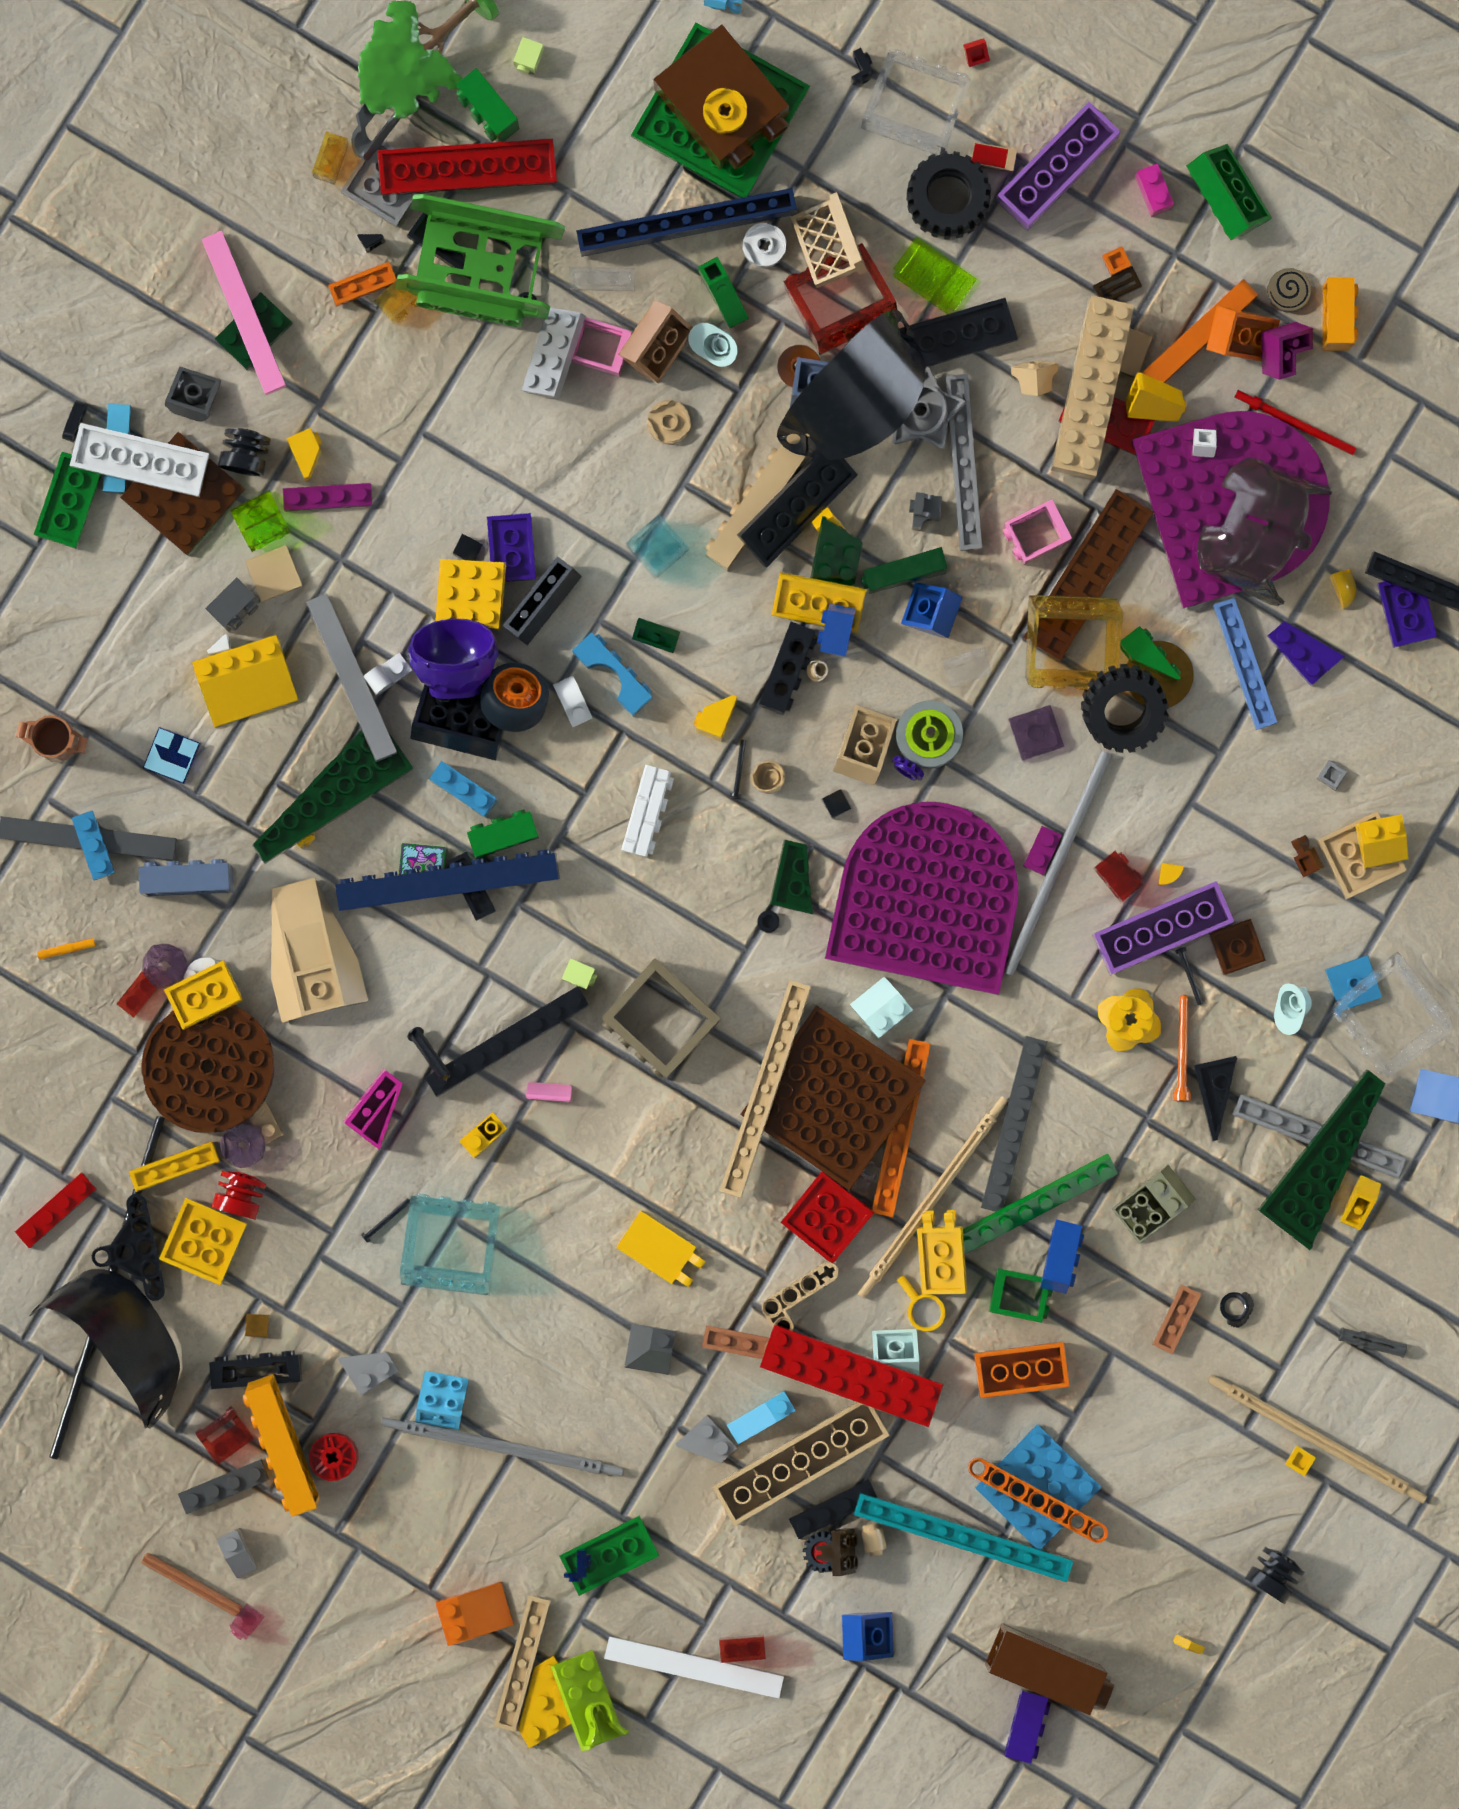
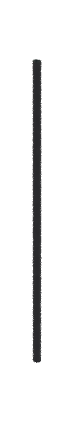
M156 1116L141 1166L152 1162L165 1120L163 1117ZM133 1189L132 1194H135V1193L141 1194V1193H142V1190L136 1192L135 1189ZM134 1197L133 1202L130 1203V1207L133 1206L135 1210L139 1203L137 1197ZM126 1211V1214H125V1218H124L123 1224H124V1222L126 1221V1219L128 1218V1212H127V1211ZM120 1246L117 1250V1255L120 1258L125 1246ZM110 1265L108 1270L117 1273L118 1266ZM88 1335L49 1458L58 1460L94 1346V1342Z

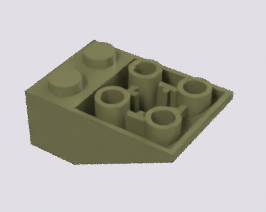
M1167 1165L1114 1206L1112 1210L1140 1244L1188 1208L1196 1199L1171 1167Z

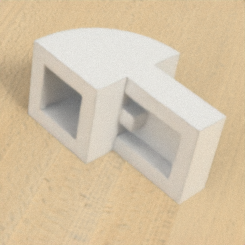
M573 676L553 684L572 727L592 719L591 713Z

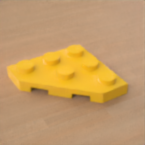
M554 1655L534 1666L518 1727L529 1749L571 1724L551 1669L552 1665L558 1663Z

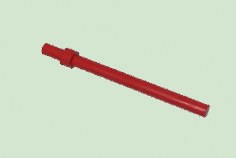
M1237 390L1234 398L1249 404L1250 408L1256 411L1259 409L1352 456L1356 451V447L1263 402V399L1257 396L1252 397L1240 390Z

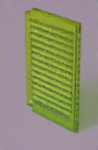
M915 237L893 268L896 271L893 277L946 314H949L950 309L956 310L977 280L918 237Z

